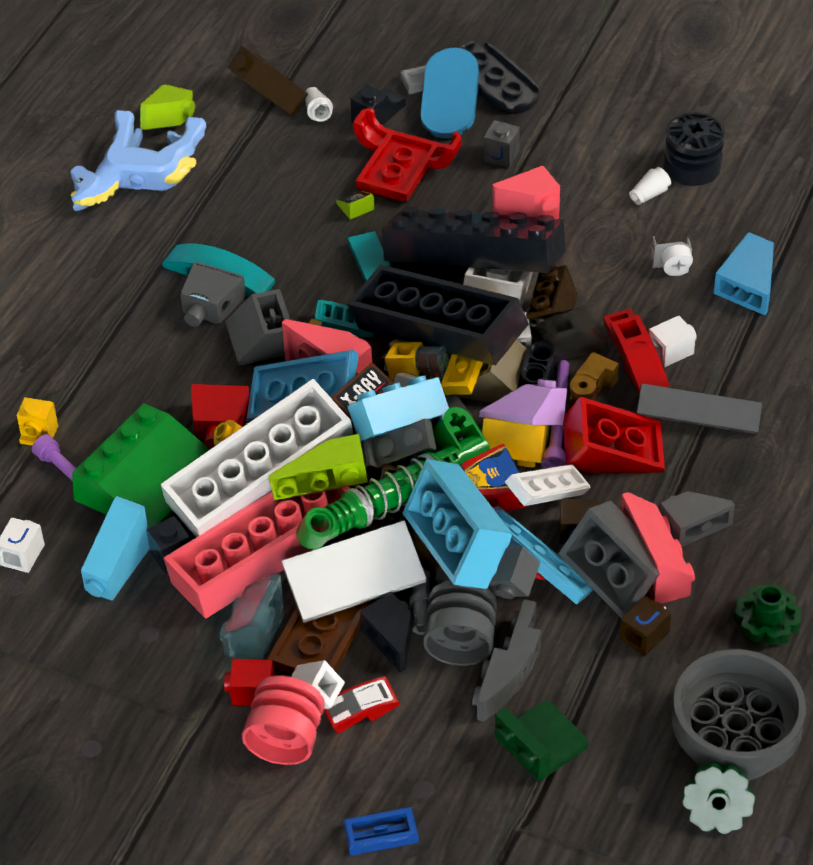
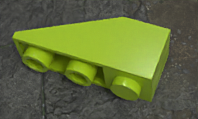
M359 434L327 440L268 475L274 500L368 483Z

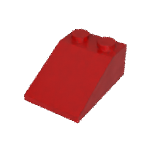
M579 397L564 415L563 430L566 465L572 464L576 469L592 474L658 473L664 471L661 422L659 420L584 397Z

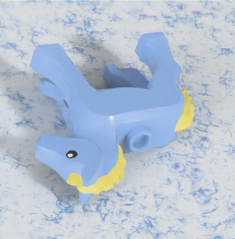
M117 110L115 112V128L117 132L97 171L93 173L83 166H76L70 172L75 189L71 193V200L74 202L73 209L79 211L88 206H93L95 203L105 202L109 196L114 195L115 190L118 188L166 191L174 187L190 172L191 168L195 167V158H190L189 156L194 154L195 147L205 135L206 122L202 118L188 117L184 134L180 136L175 132L168 131V146L157 152L139 147L143 138V131L140 128L134 130V115L130 111Z

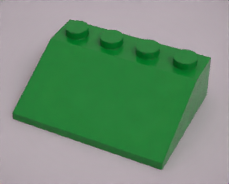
M143 403L72 473L74 501L107 515L116 496L145 507L147 525L150 528L167 520L174 513L165 501L160 484L210 449L170 414Z

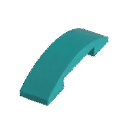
M191 243L176 245L162 262V267L184 275L189 274L195 261L243 275L247 297H250L252 294L270 291L275 284V279L252 262L234 253L208 245Z

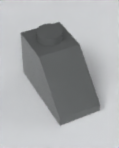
M686 491L677 496H670L660 504V513L662 516L667 517L671 528V535L674 540H679L681 547L733 525L735 504L732 500Z

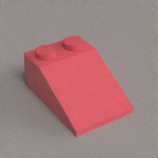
M285 319L282 322L285 361L354 350L359 354L356 373L359 374L372 363L371 346L365 340L359 339L350 332Z

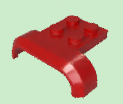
M373 108L361 110L353 122V130L360 143L374 152V154L356 179V189L407 203L429 168L443 169L451 164L461 148L462 137L458 131H455L452 135V141L442 144L385 128L375 118Z

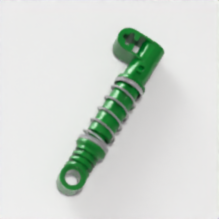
M460 407L449 408L433 429L435 440L442 450L436 453H423L417 459H411L409 466H397V470L393 474L384 472L382 479L377 481L372 478L369 480L368 486L363 488L357 485L355 489L351 488L344 492L338 501L323 508H312L307 512L297 528L296 536L298 541L308 549H319L328 540L352 528L361 529L371 525L373 518L381 520L385 518L387 512L395 513L399 511L401 505L406 506L407 503L405 502L408 501L426 459L461 465L463 462L490 450L487 440L471 415ZM311 525L318 526L321 532L315 531Z

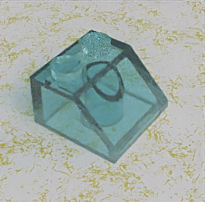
M272 574L246 585L241 597H236L232 606V616L229 622L223 623L220 631V641H223L224 654L226 656L237 659L264 660L285 615L280 575Z

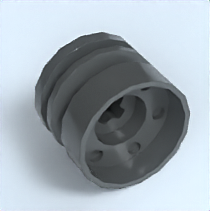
M451 580L444 581L435 586L429 595L428 619L424 632V648L428 654L440 662L456 666L475 665L487 659L492 653L497 611V598L488 588L482 589L453 585Z

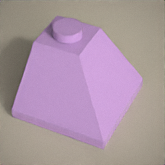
M538 379L537 385L525 384L480 410L479 417L528 425H563L567 388L556 387V381Z

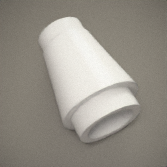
M308 88L305 91L308 93L305 101L309 117L319 122L326 121L332 114V102L317 88Z
M660 167L649 169L633 190L629 192V195L634 203L640 205L666 192L668 186L671 185L670 177Z

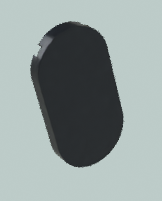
M468 41L457 47L469 51L476 58L479 68L477 93L493 107L503 112L522 113L535 106L538 100V84L499 48L484 42V45L477 44L478 41Z

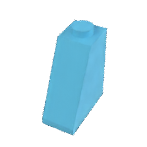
M118 496L113 500L81 569L84 588L91 595L113 601L150 549L144 506Z

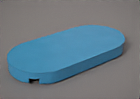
M461 48L441 50L434 54L426 65L421 119L424 128L437 138L451 139L455 131L462 135V131L466 130L467 127L469 129L474 123L479 68L476 58L467 50Z

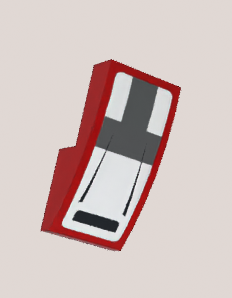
M381 677L340 692L332 707L324 710L333 729L340 734L366 717L373 722L401 704L388 679Z

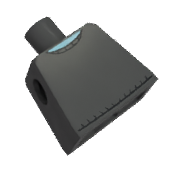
M195 261L181 291L185 322L192 327H198L203 320L215 324L221 323L246 297L244 276Z

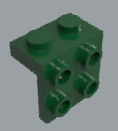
M542 701L519 718H516L506 707L495 714V738L538 782L588 748V739L550 701Z

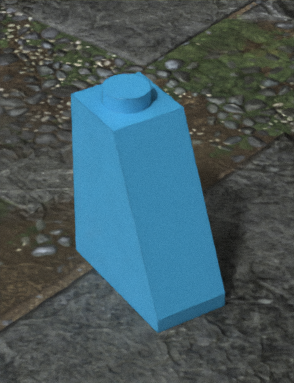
M748 232L716 272L714 294L766 315L771 290L774 242Z

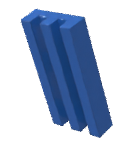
M411 807L343 820L350 856L419 843ZM407 820V823L397 824L392 826L385 825ZM374 827L371 830L353 833L354 830Z

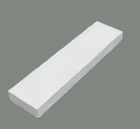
M572 464L512 474L505 481L523 506L584 495L591 488Z

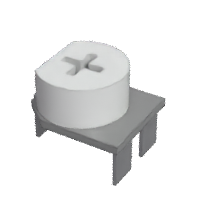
M653 236L652 267H663L664 271L671 276H680L689 272V267L693 262L689 238H687V244L684 242L656 244L655 237Z

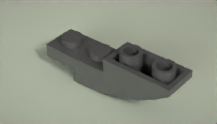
M425 418L377 438L361 441L367 478L381 475L383 464L407 467L410 465L411 459H416L423 453L436 451L432 423Z
M523 600L520 612L514 611L511 630L514 631L512 637L506 636L503 649L494 648L491 659H485L481 672V679H484L482 687L476 686L472 705L477 706V720L484 722L514 697L529 677L541 650V630L534 629L536 623L535 601Z

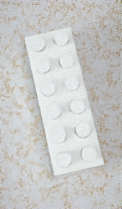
M312 379L161 483L165 501L196 538L272 492L269 474L327 440L353 435L352 423L320 385Z

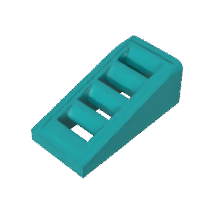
M326 300L317 301L315 320L321 321L323 327L347 331L356 337L374 338V333L358 329L347 305Z

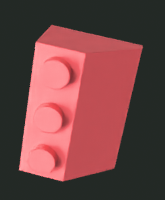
M544 166L493 184L492 212H498L499 215L504 216L523 213L527 217L535 218L542 215L554 216V219H559L560 185Z
M629 492L623 493L621 511L633 522L660 573L647 591L650 598L655 602L666 603L690 596L691 584L695 581L694 571L690 563H685L682 557L681 544L678 539H673L667 517L661 515L656 504Z

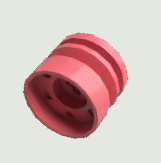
M272 676L261 680L256 687L254 699L251 703V712L247 716L243 729L242 740L244 745L254 755L271 763L294 765L308 760L312 754L317 736L316 729L320 725L321 715L325 707L323 696L312 685L297 678Z

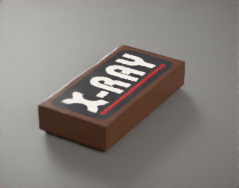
M370 363L334 394L331 399L347 415L352 423L347 406L358 401L357 395L374 390L376 395L383 393L382 388L390 386L394 382L376 365Z

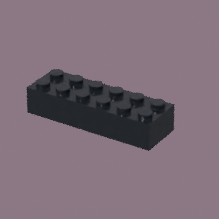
M413 206L404 207L382 228L384 261L548 273L565 253L564 219H554V216L542 215L535 218L527 217L523 213L504 216L499 215L498 212L472 214L470 210L445 212L442 208L425 211L418 210L417 207Z
M379 265L347 303L360 330L405 342H422L424 347L495 366L529 325L520 301L516 297L384 265Z

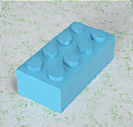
M426 459L404 508L403 515L453 585L487 589L492 577L496 574L498 564L505 549L509 546L513 533L459 464Z

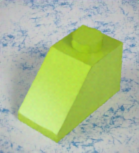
M163 84L141 103L140 129L147 130L182 125L188 117L193 115L195 110V102L192 101L193 91Z

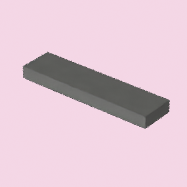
M641 384L636 414L757 434L762 402Z

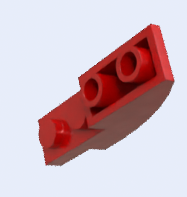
M630 308L603 316L604 326L622 356L623 367L638 394L641 384L670 388L660 358L639 315H634Z

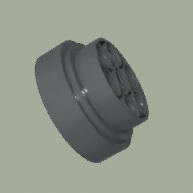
M741 649L716 651L694 661L680 676L674 691L672 709L673 731L680 746L699 767L716 762L723 769L725 766L732 764L739 771L746 773L748 780H752L779 767L793 755L800 743L803 732L806 700L803 690L794 675L773 658L758 652Z

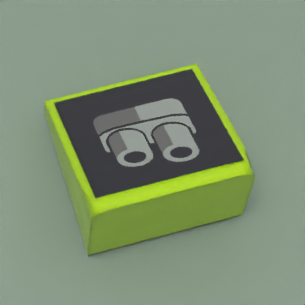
M358 191L336 201L337 205L350 220L374 210V196L364 191Z

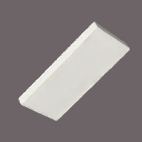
M405 521L282 561L283 569L303 623L383 597L390 592L395 593L426 582L425 573Z

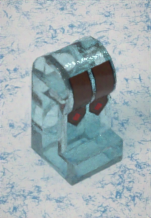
M444 346L418 347L415 363L419 377L425 375L428 380L439 377L440 383L442 382L449 364ZM445 395L446 401L448 402L453 395Z

